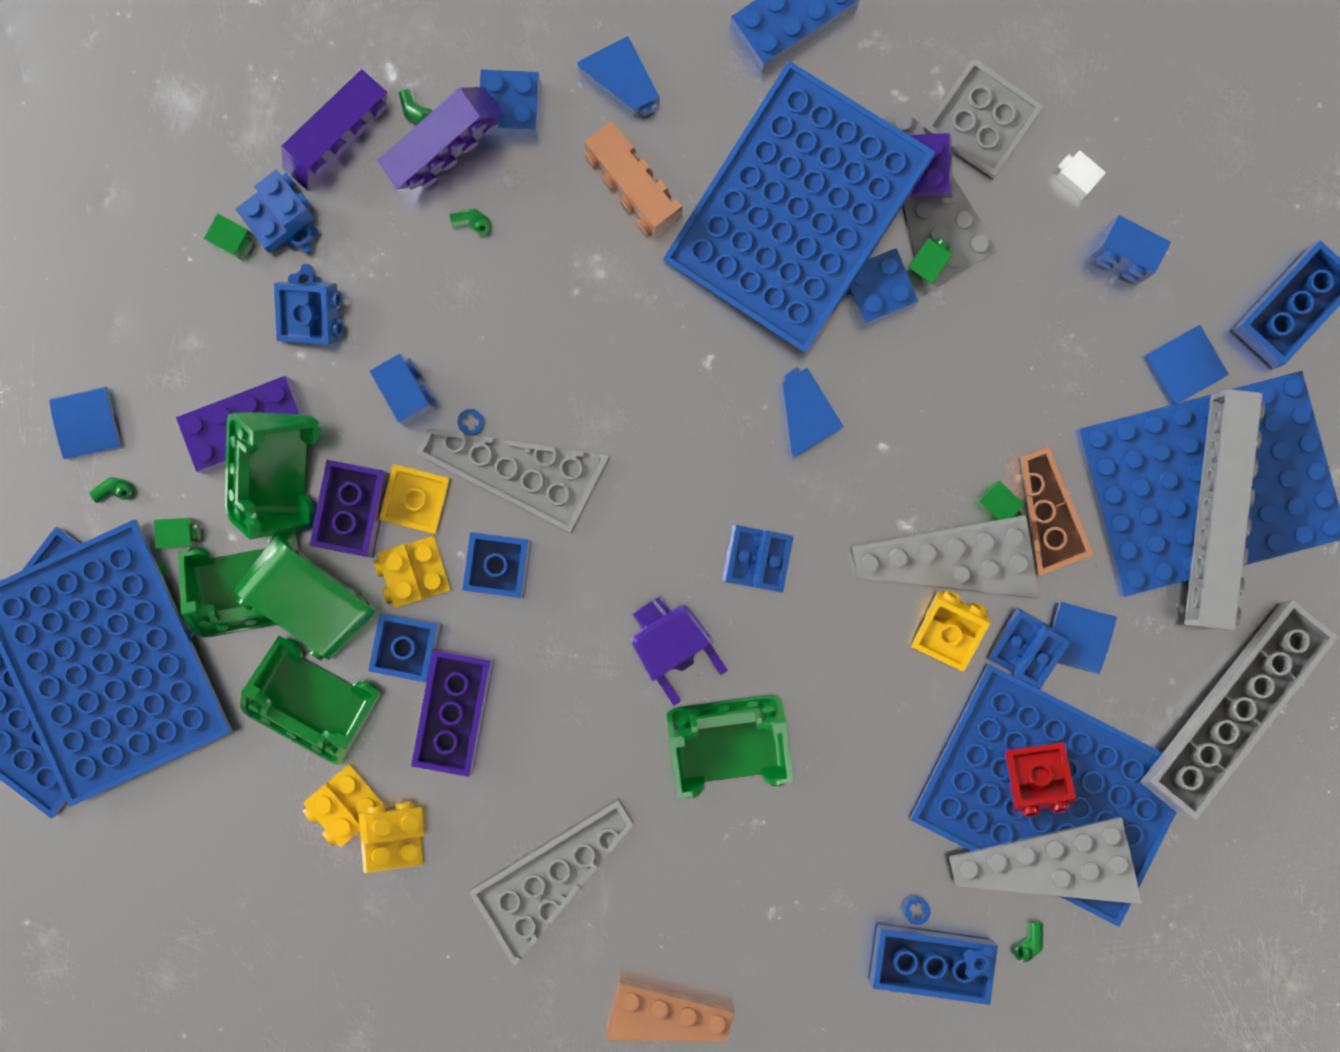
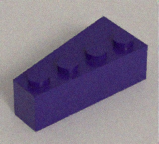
M361 69L281 145L282 169L308 191L354 139L365 131L373 118H378L386 110L387 91Z

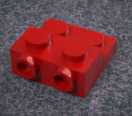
M1064 742L1005 751L1010 778L1009 787L1015 813L1022 812L1023 817H1033L1039 815L1042 809L1051 808L1052 813H1062L1070 809L1069 806L1074 804L1076 795Z

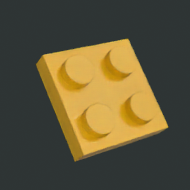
M393 464L379 520L436 534L450 478Z

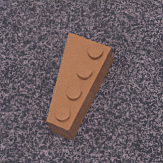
M610 121L584 141L585 148L587 149L584 155L593 166L598 164L604 171L601 175L603 180L611 189L617 188L622 195L619 197L620 202L628 212L632 209L639 217L636 222L646 235L651 232L654 238H656L682 218L683 206L677 199L672 202L670 201L672 197L666 185L661 180L655 181L652 178L654 173L642 157L637 158L635 156V148L613 121Z
M1047 446L1020 457L1037 576L1040 577L1094 555L1050 447Z
M620 977L605 1041L727 1042L734 1016V1007L725 1003Z

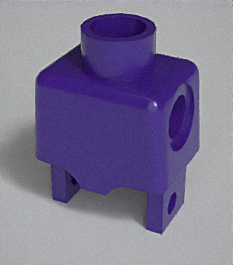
M660 595L632 614L642 630L632 637L631 643L652 682L654 680L658 681L673 706L680 703L681 699L666 678L665 673L671 669L684 671L694 664V657L697 652L704 649L720 675L728 671L711 645L714 640L688 606L680 605L671 611L662 595Z

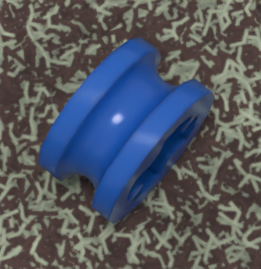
M475 409L462 411L457 420L459 429L468 435H477L484 428V418ZM473 414L474 419L479 420L478 426L474 425V430H469L467 425H463L464 418L468 420L467 415Z
M911 897L903 906V913L912 924L921 925L930 917L931 910L929 904L923 898ZM917 903L922 904L921 909L924 914L921 917L916 915V918L911 917L912 911L910 907L913 904L916 907Z

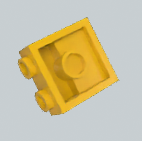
M434 535L377 553L378 559L374 560V566L379 577L384 576L387 587L382 588L388 605L393 603L394 608H400L452 591Z
M946 590L945 593L938 591L925 614V619L911 647L964 672L990 625L991 616L987 614L988 610L978 603H972L969 606L961 602V597L953 591Z
M351 763L303 802L306 807L303 811L306 817L313 824L319 822L325 829L322 833L324 838L332 846L338 844L340 847L344 846L360 832L358 813L368 812L367 807L385 805V809L388 808L386 803Z
M413 801L396 803V808L386 810L385 805L367 807L368 812L358 813L363 872L370 873L423 865L421 837L424 836L422 807L414 806Z

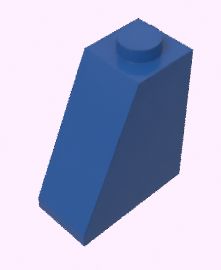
M628 36L577 61L580 75L635 117L641 114L643 117L657 110L656 106L660 104V97Z
M799 367L785 374L784 378L786 381L781 384L789 454L792 459L844 427L809 369L805 368L800 371Z

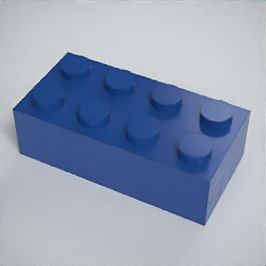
M755 0L731 16L730 27L763 73L857 10L860 0Z
M1321 240L1310 245L1232 330L1274 369L1285 365L1340 306V258Z
M877 924L869 982L873 989L990 1005L994 974L991 977L980 975L970 979L965 974L967 965L963 955L967 949L982 950L984 947H988L993 952L991 962L995 968L998 945L993 940ZM978 960L976 964L980 966L982 961Z

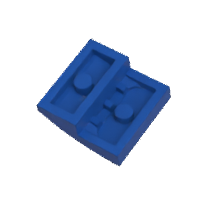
M1201 324L1147 354L1175 404L1229 375Z
M107 386L49 400L52 420L63 459L121 446L122 442L113 417L115 411Z
M732 525L722 581L783 593L794 536Z
M1059 602L1052 628L1070 639L1071 643L1058 661V664L1100 674L1117 617Z
M1017 607L987 656L993 662L1014 672L1017 678L1041 689L1071 641L1054 628Z

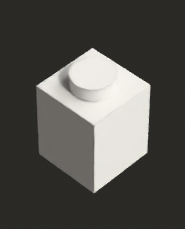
M1079 150L1074 157L1068 154L1059 164L1058 168L1061 172L1057 175L1056 179L1082 200L1106 172Z

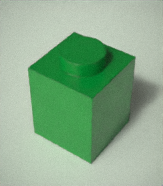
M217 213L204 240L240 260L243 254L247 255L251 250L254 234Z
M938 237L935 241L928 238L908 268L933 285L953 257V254L948 252L951 246Z
M1000 480L994 482L975 502L994 521L1021 516L1023 513L1020 509L1025 505Z
M173 518L154 520L155 549L197 547V541L201 539V528L199 524H196V519Z

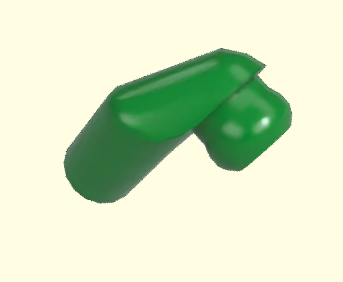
M405 89L399 92L403 113L407 120L418 125L432 112V109L416 104L412 89Z
M475 208L449 214L453 228L468 225L478 234L484 235L490 231L492 226L489 217Z
M108 477L88 491V493L96 503L108 495L126 500L131 496L133 487L127 480Z
M1029 922V937L1021 942L1014 951L1016 959L1021 962L1032 960L1043 950V922Z

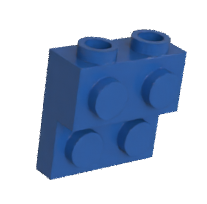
M277 169L254 186L257 193L235 209L268 253L315 219L308 210L312 206L302 192L299 194L294 192L293 189L297 185L287 172L281 175Z
M274 283L276 341L325 345L339 341V337L342 336L344 331V324L342 320L338 319V308L342 305L343 296L341 291H337V283Z

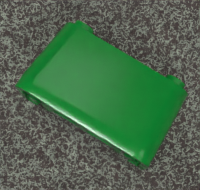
M236 412L228 415L225 510L230 522L249 540L313 528L317 506L315 501L311 500L304 493L307 445L315 444L321 435L319 421L313 416L261 412Z
M294 532L279 534L289 542L290 546L296 551L298 550ZM273 535L268 539V545L276 535ZM192 547L187 551L178 552L181 615L195 635L213 637L277 625L255 608L249 611L236 601L239 596L234 591L266 548L214 558L201 547Z
M279 534L273 538L234 589L235 593L239 596L236 601L249 611L255 608L310 647L307 651L320 661L323 658L330 660L376 611L369 599L360 593L356 595L353 589L346 587L307 559L299 550L296 551Z
M278 635L241 691L240 709L251 719L328 762L341 765L379 699L381 692L377 690L373 683L367 680H362V682L355 681L353 685L345 682L304 659L301 645L292 638L285 639Z
M763 695L677 707L667 712L666 720L677 799L695 798L705 790V782L762 774L764 782L774 787L793 783L787 722L780 697Z

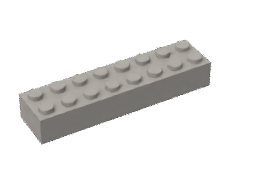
M1225 389L1211 395L1184 623L1187 626L1235 630L1236 625L1241 620V608L1238 607L1239 595L1243 594L1245 580L1241 578L1242 567L1246 565L1248 560V549L1245 548L1246 536L1250 535L1252 526L1248 515L1249 507L1253 506L1255 500L1252 480L1258 472V460H1255L1256 448L1260 447L1262 433L1258 430L1259 419L1263 418L1265 412V402L1262 401V393Z
M1294 600L1281 602L1140 782L1185 820L1197 821L1339 637Z

